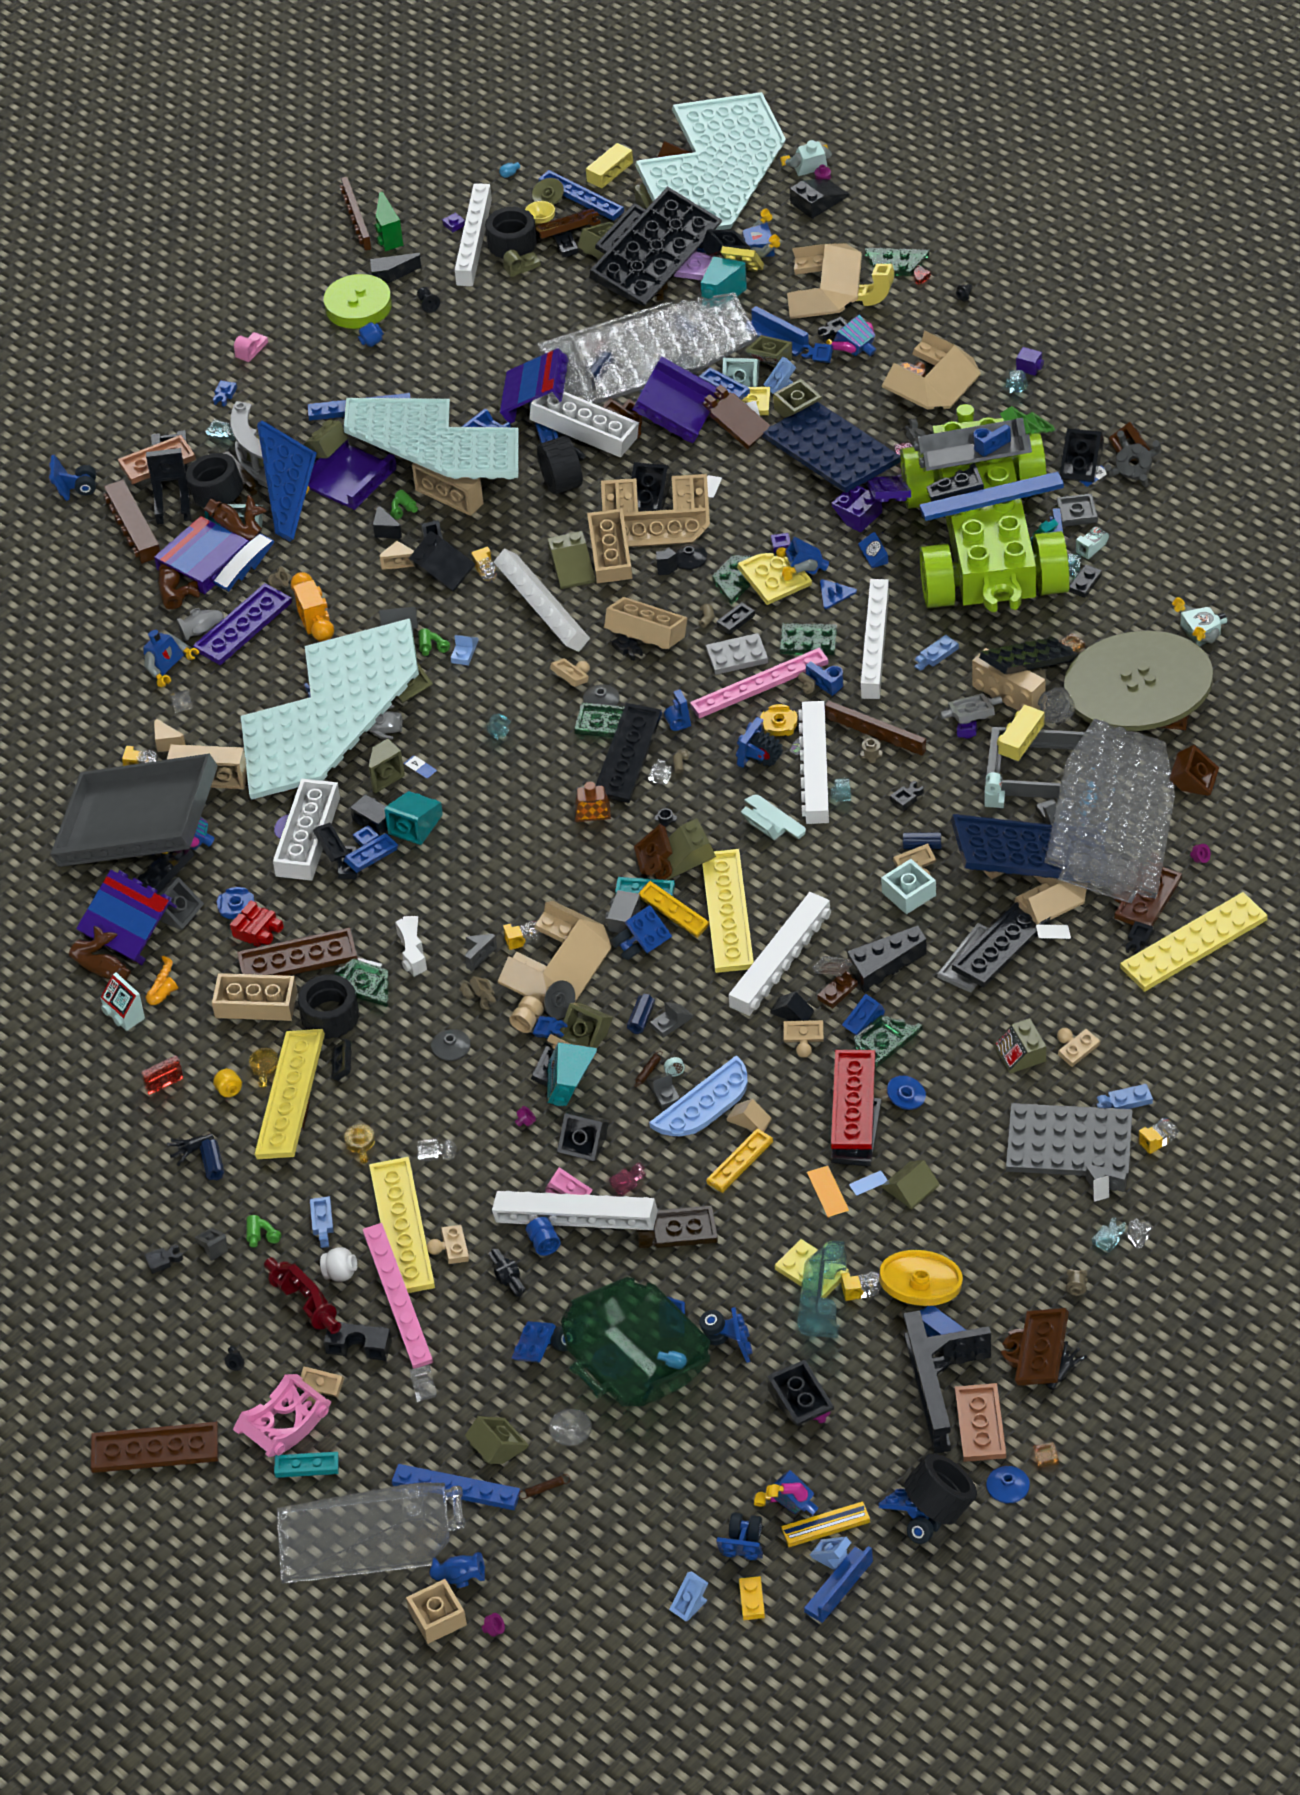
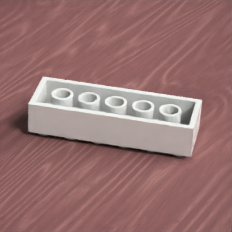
M551 392L533 400L530 406L529 420L618 457L623 456L638 436L639 422L567 392L563 393L561 402Z
M301 779L273 860L276 877L313 880L323 850L313 830L315 827L332 823L340 800L338 782Z

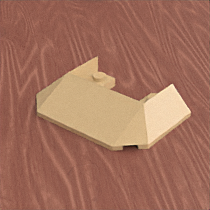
M846 243L792 248L795 256V275L822 271L820 288L787 293L790 319L840 313L845 309V305L849 302L854 303L858 299L862 253Z
M924 330L922 341L914 348L912 355L935 365V367L925 377H922L893 363L882 384V388L927 410L934 409L937 406H942L943 409H950L980 377L981 372L974 358L954 344Z
M707 474L672 476L673 510L638 512L636 478L601 481L602 511L623 509L628 547L694 543L710 526Z
M982 870L991 880L1004 874L1003 872ZM1034 876L1042 885L1015 897V903L1018 902L1019 907L1025 913L1031 915L1032 920L1038 925L1051 917L1050 920L1084 904L1088 882Z
M555 901L545 902L544 912L535 924V930L562 942V945L548 966L519 952H516L513 958L508 956L498 979V984L523 996H532L544 1005V998L548 988L554 982L564 980L573 986L576 1002L612 946L603 924Z

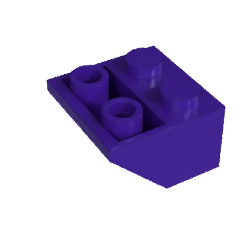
M856 486V488L847 493L843 492L832 502V507L844 523L858 532H862L882 513V502L875 499L871 491L860 486Z

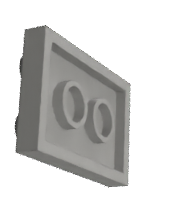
M759 633L706 645V651L715 675L768 663V657Z

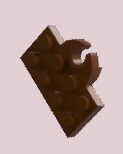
M1148 861L1139 874L1132 871H1124V874L1115 878V884L1111 885L1112 897L1120 904L1114 914V919L1134 925L1135 921L1153 926L1180 883L1182 873ZM1116 885H1118V886H1121V885H1122V886H1125L1126 888H1119V887H1117Z
M1066 1308L1027 1311L1024 1328L1008 1332L1009 1335L1003 1342L1004 1348H1017L1012 1352L1002 1350L1001 1353L1007 1364L1017 1368L1015 1382L1018 1386L1057 1383L1069 1315Z

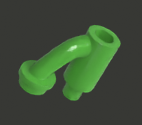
M404 490L396 492L395 498L392 501L390 516L395 520L403 516L402 509L398 507L399 504L407 511H412L413 513L418 511L416 501Z
M429 629L419 630V650L423 656L429 655L432 649L431 640L437 642L439 652L445 653L449 650V641L443 640L438 634L431 632Z
M257 1215L247 1217L246 1239L250 1247L258 1246V1242L261 1239V1228L267 1231L266 1238L268 1242L278 1243L280 1241L281 1232L275 1230L268 1221L261 1219Z

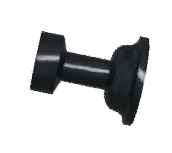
M421 287L417 291V296L422 301L421 307L425 312L432 313L440 307L439 297L431 294L427 287Z

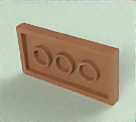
M182 435L119 458L118 463L131 484H135L150 478L146 452L181 448L184 464L196 460V457Z
M997 1383L956 1386L955 1397L963 1462L1005 1459L1006 1448Z

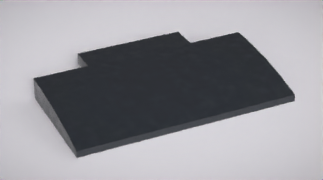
M667 186L646 210L634 203L596 243L595 249L604 255L590 269L589 278L620 296L646 306L701 246L707 229H716L722 223V220Z

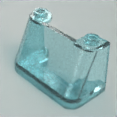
M844 1241L827 1242L805 1261L797 1320L798 1329L804 1335L838 1338L839 1325H837L836 1304L831 1299L822 1298L824 1279L835 1280V1275L838 1271H846L847 1256Z

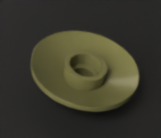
M545 178L539 181L533 188L532 198L534 202L546 201L555 205L561 200L564 194V187L556 178Z

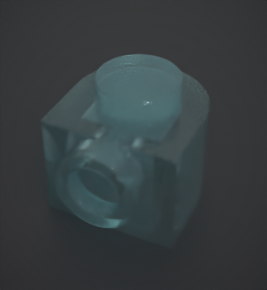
M1021 370L1009 371V378H1006V388H1009L1010 393L1026 390L1028 384L1025 372Z
M494 714L487 723V731L497 740L500 736L504 738L510 730L508 726L511 721L502 714Z
M849 778L834 779L835 787H831L832 798H836V802L851 801Z

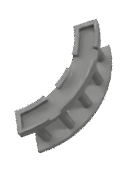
M236 401L231 412L230 421L232 433L236 439L235 451L237 460L258 481V484L268 488L265 469L258 462V458L263 459L260 440L256 437L257 430L251 429L248 424L252 404ZM248 452L250 453L251 462L246 460Z

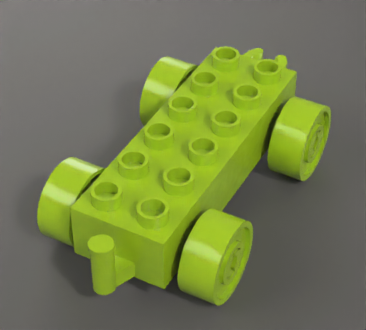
M963 404L957 408L958 422L951 421L944 425L933 426V434L1003 422L1004 419L987 417L979 421H973L974 408L971 405ZM1040 433L1029 434L1032 448L1031 453L976 462L975 465L984 484V489L1046 475L1045 454ZM914 447L901 448V475L911 489V498H907L905 501L907 509L919 508L920 504L931 502L927 493V486L943 478H951L956 475L955 472L959 470L965 471L973 463L924 472L923 468H920L918 452L914 451ZM1021 498L945 516L954 562H952L948 544L920 547V571L926 608L955 605V586L960 587L963 606L983 603L990 612L997 611V602L1008 600L1010 608L1017 610L1021 605V599L1036 597V582L1040 595L1069 592V565L1063 532L1034 534L1032 551Z

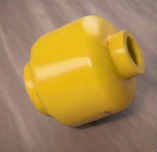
M226 1068L217 1072L213 1079V1085L220 1095L230 1098L240 1092L242 1081L235 1071Z

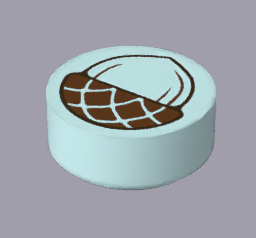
M678 1057L670 1058L664 1063L665 1072L671 1074L672 1077L682 1074L685 1069L682 1059Z

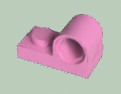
M255 332L248 338L238 336L234 342L235 357L250 362L268 343V337Z
M559 1167L545 1191L546 1193L590 1195L592 1189Z

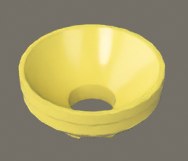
M546 201L533 202L525 209L534 216L535 225L547 223L555 216L554 205Z

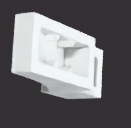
M400 919L395 924L397 935L405 947V951L402 952V966L405 971H409L415 977L427 970L422 942L408 925Z

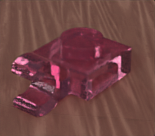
M639 1162L632 1167L630 1172L625 1168L609 1178V1182L622 1196L638 1186L637 1180L646 1175L643 1171L645 1167Z

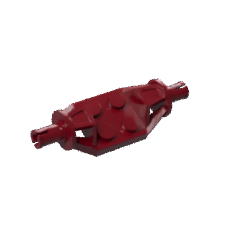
M273 1257L266 1259L264 1267L270 1272L268 1280L273 1287H279L286 1296L299 1291L305 1299L309 1298L303 1310L311 1319V1324L314 1328L320 1330L327 1328L332 1334L340 1331L341 1324L335 1319L336 1308L328 1303L318 1286L296 1264H290L286 1261L278 1263Z

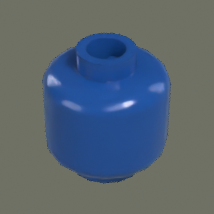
M369 322L359 329L360 336L358 339L363 346L366 344L371 348L382 341L384 333L377 323Z

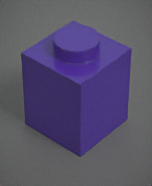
M1023 347L1016 357V371L1035 376L1044 364L1042 352Z

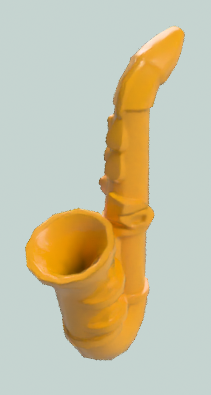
M162 956L165 965H163L153 986L147 992L146 1002L149 1005L154 1006L166 999L167 995L169 996L171 992L179 989L176 982L168 976L169 972H171L173 961L166 956Z

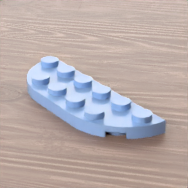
M738 1056L733 1057L650 1121V1128L664 1135L685 1136L695 1134L707 1127L743 1097L748 1083L744 1063Z

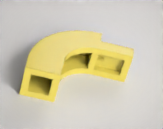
M876 264L872 273L874 283L859 285L858 299L856 301H862L864 306H871L885 299L894 280L892 264Z

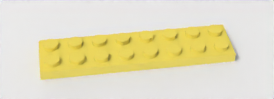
M739 849L714 851L716 857L702 863L715 973L748 970L754 961Z
M1242 892L1121 962L1120 968L1145 992L1267 921L1268 915Z
M323 1029L286 1031L254 1154L257 1159L295 1156L325 1036Z
M409 1157L369 1164L380 1223L383 1224L407 1292L412 1293L435 1288Z

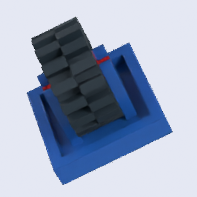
M756 717L753 723L750 722L748 724L745 734H741L737 741V745H739L736 752V757H738L737 765L744 768L750 758H753L754 761L757 760L758 764L763 763V766H772L782 755V744H778L780 741L778 739L775 740L774 735L769 736L770 733L766 732L765 734L762 731L763 719Z

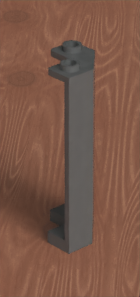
M1023 418L916 436L915 441H913L914 451L918 452L920 468H923L924 472L1032 452L1029 434L1026 435ZM1005 424L1011 427V442L985 457L974 450L973 433L976 429L986 428L993 432Z

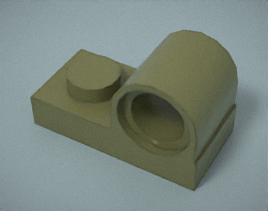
M509 250L503 256L504 269L510 277L541 266V261L534 252L520 256L516 250Z

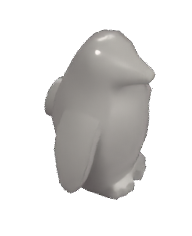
M200 608L191 610L190 615L184 620L181 618L177 619L182 638L188 641L191 636H199L210 631L214 625L223 620L224 615L219 610H200Z
M385 711L384 714L380 713L375 719L376 723L368 730L380 739L386 740L388 738L392 740L394 737L386 734L402 732V714L393 711Z

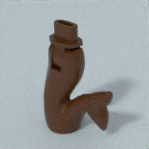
M247 495L245 525L236 510L221 501L217 502L211 498L204 508L210 514L209 516L213 517L223 528L249 540V542L262 532V528L256 522L255 516L267 512L265 508L256 506L250 495Z
M160 562L159 591L166 609L179 608L186 595L200 597L197 581L194 580L188 585L176 589L180 582V573Z
M94 926V940H77L71 947L69 957L94 974L110 980L112 975L117 973L125 981H127L131 974V970L127 969L125 964L121 963L116 957L108 954H92L103 947V945L111 942L117 936L116 933H104L101 928Z

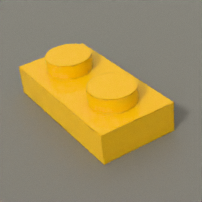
M761 1576L739 1578L743 1620L765 1618Z

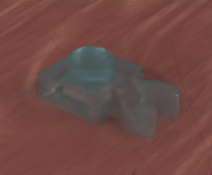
M213 420L206 430L207 436L223 439L225 436L229 440H235L229 423Z
M1067 554L1069 576H1073L1075 580L1077 572H1080L1081 554Z
M1112 1218L1110 1227L1108 1228L1103 1225L1092 1238V1244L1110 1253L1121 1240V1234L1126 1229V1223L1123 1222L1122 1225L1116 1226L1117 1218Z

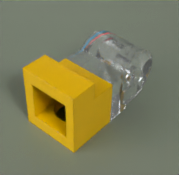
M488 546L471 552L472 561L476 564L475 568L481 578L486 582L495 580L497 578L496 565L491 560V552Z
M126 746L122 758L123 766L158 761L156 752L152 750L145 752L134 750V746Z
M529 921L525 925L512 927L511 924L503 925L504 938L509 950L540 941L541 932L535 929L536 921Z
M1163 1118L1154 1126L1148 1129L1144 1127L1139 1130V1144L1151 1154L1172 1141L1178 1135L1179 1129L1168 1118Z
M870 1271L864 1275L850 1277L849 1272L841 1274V1287L845 1301L875 1296L881 1291L879 1274L877 1272Z

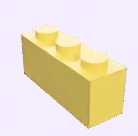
M616 143L586 168L587 182L600 188L605 187L633 163L632 150Z
M1024 705L1020 711H1017L1012 723L1007 725L1006 731L997 740L998 754L1019 761L1043 728L1045 712Z

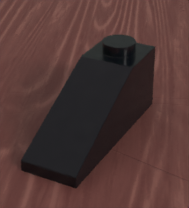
M420 253L370 259L372 276L382 279L385 283L395 281L422 268Z

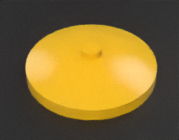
M924 1250L901 1251L886 1258L880 1267L879 1281L882 1288L890 1296L908 1304L919 1306L940 1305L954 1299L962 1288L963 1276L960 1268L952 1260L938 1253Z

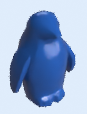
M477 1552L473 1556L460 1555L450 1557L442 1564L435 1557L433 1558L429 1574L436 1581L446 1579L448 1584H456V1588L468 1586V1580L475 1577L479 1581H485V1564L482 1553Z

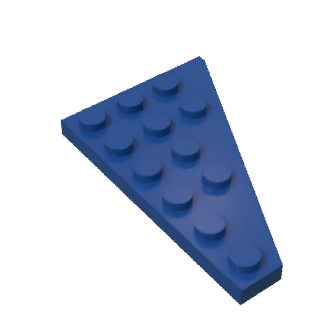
M260 421L257 427L275 534L290 542L295 536L317 453L266 422Z

